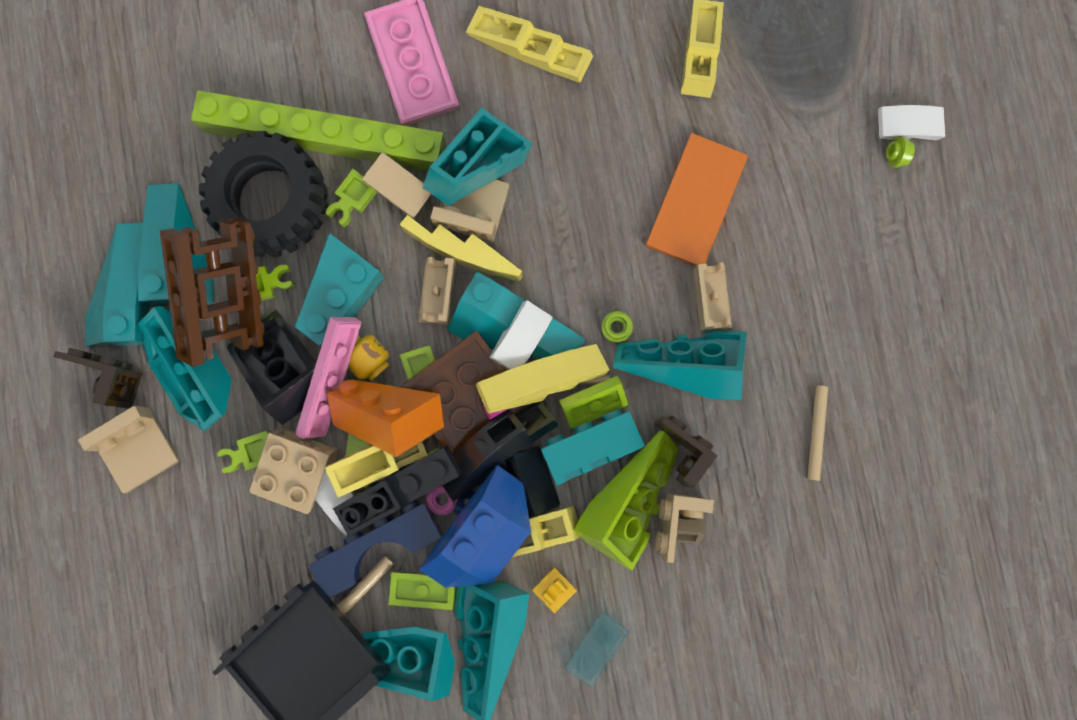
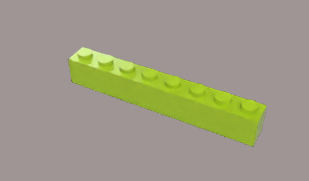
M197 90L191 121L205 133L238 138L239 134L246 132L251 137L255 136L256 131H267L271 137L276 132L284 135L288 141L294 140L303 150L375 162L383 152L402 167L428 171L429 167L446 149L443 132Z

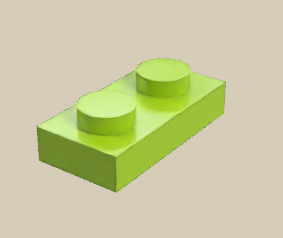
M618 376L559 400L571 430L629 405Z
M391 572L388 605L453 610L456 587L445 588L424 573Z

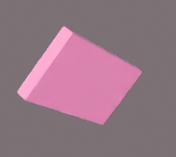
M401 0L364 12L401 125H411L459 109V103L424 1Z

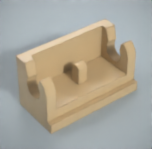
M383 152L361 180L408 214L412 219L431 195L423 189L424 183Z
M427 257L419 323L450 325L457 267L453 258H445L444 261L434 260L433 257Z
M721 262L715 266H707V263L698 264L693 270L700 331L732 328L724 263Z

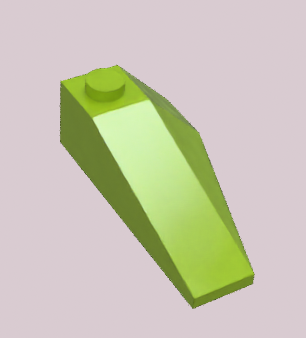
M659 431L593 498L573 529L588 545L631 571L648 544L651 533L646 532L652 514H658L659 504H656L660 488L668 483L679 450L666 432Z

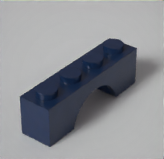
M416 500L400 509L401 516L391 520L388 515L371 524L374 529L373 531L365 535L358 531L343 539L345 546L336 551L330 546L315 554L314 556L317 561L308 566L320 588L331 598L360 582V566L363 557L377 543H397L407 548L411 553H415L441 539L444 534L433 512L428 508L427 503L419 505Z

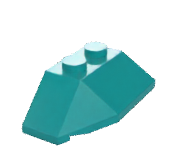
M160 306L153 307L138 323L139 330L143 333V346L148 364L179 415L205 431L226 414L232 378L214 349V358L210 360L204 358L205 364L192 367L177 359L171 312Z

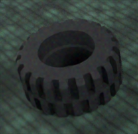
M256 131L254 137H251L246 132L239 134V140L234 143L230 139L222 144L224 149L219 154L216 151L212 153L209 157L213 161L210 167L204 166L201 173L206 180L205 183L199 184V194L205 198L200 201L202 212L207 215L206 221L211 228L221 236L219 221H228L229 218L236 217L250 222L255 234V242L253 243L254 256L264 257L265 253L271 257L282 256V250L285 249L292 253L298 250L297 243L301 240L307 244L313 238L309 234L313 228L316 230L320 229L323 223L319 219L320 214H326L328 207L324 201V198L328 197L327 187L323 183L324 177L309 154L294 140L288 141L284 135L276 132L272 137L267 131ZM264 171L284 172L291 182L290 196L284 208L275 216L265 220L253 221L245 218L240 210V196L245 184L252 177Z

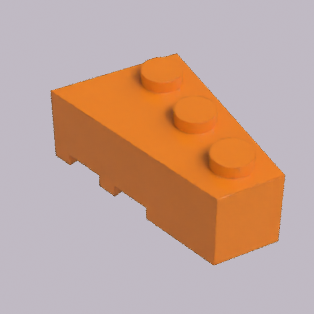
M354 379L344 381L338 387L327 392L334 426L395 457L444 428L440 394Z

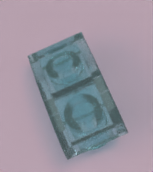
M602 612L580 642L564 669L589 687H593L609 659H613L628 635L629 630Z

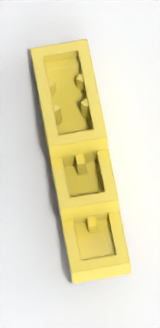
M478 6L466 30L467 35L505 54L581 83L593 58L591 50L565 43L560 35L534 28L531 21L482 6Z
M408 215L399 224L406 234L430 250L446 258H453L460 265L487 275L518 282L523 277L520 269L473 233L464 243L441 224L433 233H430Z
M597 344L541 358L478 382L476 388L489 414L543 401L548 394L574 389L579 382L604 377L610 369Z

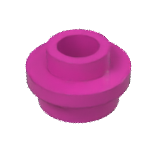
M443 486L427 493L426 496L428 508L437 515L451 513L458 501L457 499L453 502ZM440 493H445L448 496L446 505H440L437 502V496Z

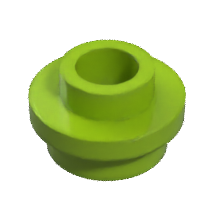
M902 136L892 141L886 150V158L889 165L895 168L907 166L914 156V143L909 142L908 138Z
M614 311L605 316L602 321L601 330L607 340L619 343L629 338L633 330V324L627 314ZM619 322L623 327L622 331L619 333L613 332L611 324Z

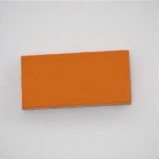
M691 133L645 247L695 267L698 264H705L749 155Z

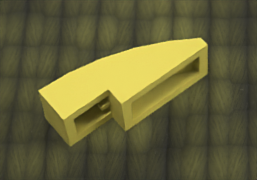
M693 0L681 94L711 98L716 82L724 2Z
M422 441L397 457L370 444L326 466L325 470L339 498L398 471L399 468L427 456Z
M574 505L530 517L531 533L513 557L580 538L573 530L578 523Z

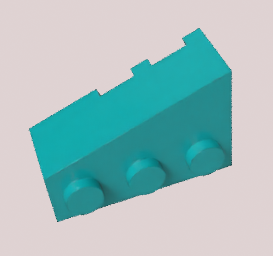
M481 107L429 167L423 189L450 206L521 166L533 143Z
M329 233L295 328L321 347L330 317H355L385 277L378 269Z
M617 409L602 416L605 422L593 427L590 421L574 428L575 435L564 439L562 434L544 441L546 447L542 448L541 451L556 486L645 447L630 411L622 414L621 410Z

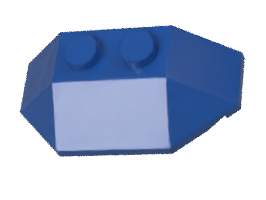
M497 464L419 566V570L445 588L492 584L531 533L523 482Z

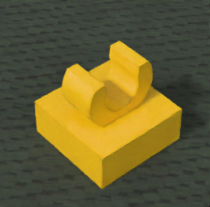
M554 566L532 588V591L555 614L577 592V589Z

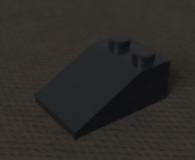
M275 310L261 320L264 325L262 347L256 348L251 345L249 349L242 350L234 346L232 342L226 348L262 409L281 425H284L302 411L317 362L281 314Z

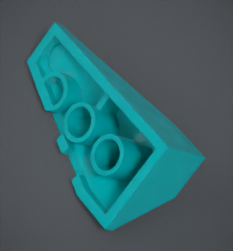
M178 183L147 185L138 262V301L152 307L170 306L160 230L173 228L180 231L186 227L195 229L192 221L193 217L182 188ZM205 253L199 255L191 254L193 269L207 267ZM214 278L204 280L207 303H214Z
M476 272L459 301L447 331L464 339L476 330L488 347L494 350L503 331L509 328L522 302L525 300L488 277ZM552 318L530 357L538 360L568 350L581 348L586 339Z

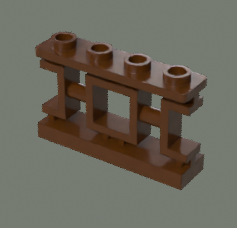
M236 217L229 218L228 221H219L221 238L201 242L199 241L198 230L189 227L182 228L180 231L173 228L160 230L177 359L192 367L205 364L204 358L207 360L214 358L212 347L214 342L233 338V345L242 350L249 349L251 345L256 348L263 346L264 325L261 321L259 307L261 295L257 288L256 278L258 265L254 258L253 249L255 234L250 222ZM231 248L233 263L226 262L220 264L219 250ZM205 253L207 267L193 269L191 254L199 255ZM226 276L228 300L207 305L204 280ZM238 311L240 324L227 325L226 314ZM213 317L214 329L201 332L199 318L204 320Z

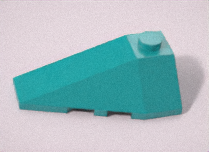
M122 223L116 225L85 316V347L143 345V333L140 332L138 323L150 312V305L138 301V262L143 223Z
M712 330L705 331V337L688 339L687 335L684 334L676 335L675 341L662 343L657 339L619 343L613 361V368L706 398L742 401L747 332Z
M494 581L492 584L457 587L455 616L456 619H461L462 638H458V650H463L465 668L460 672L464 712L476 720H491L526 624L530 593L508 582Z
M420 626L360 633L391 669L376 686L428 701H435L450 696L455 660L447 633Z

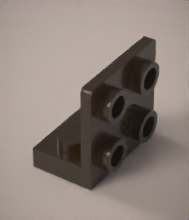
M69 348L67 353L55 351L53 356L55 358L102 370L100 377L96 379L93 386L94 398L92 402L127 409L133 407L143 374L133 371V364Z
M672 415L667 418L662 416L654 422V425L693 453L690 456L686 455L676 468V471L679 472L676 480L685 487L694 488L718 455L711 451L714 446L700 435L692 437L684 430L687 426Z

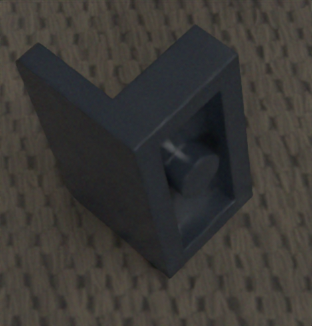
M539 446L516 453L504 460L507 465L505 470L523 482L529 518L560 505Z

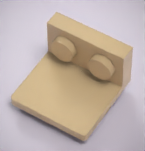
M494 180L450 206L441 201L439 207H433L430 217L434 227L437 228L441 224L448 231L469 237L473 233L481 240L494 243L509 191V184Z
M133 406L78 439L84 451L99 452L122 493L131 492L179 462L178 456L148 407Z
M283 427L269 432L250 487V493L304 514H309L313 508L324 476L325 467L336 460L339 448L312 438L301 439L295 432Z
M666 493L665 500H660L658 516L663 520L662 532L657 531L655 550L659 551L660 557L664 561L674 563L679 514L685 517L703 519V512L713 514L714 500Z

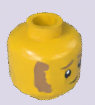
M369 334L363 338L358 335L348 368L359 380L368 378L372 381L389 366L387 362L389 353L373 335Z

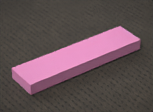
M330 317L295 432L301 439L324 437L327 435L332 419L327 392L338 387L344 381L362 323L355 317Z

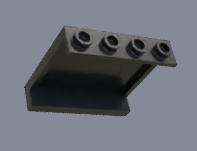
M314 580L304 587L299 583L284 596L287 602L282 607L276 604L263 615L262 618L265 623L262 626L254 625L241 636V640L244 643L238 648L236 645H233L219 657L222 663L212 673L216 676L226 669L268 720H338L375 687L391 669Z

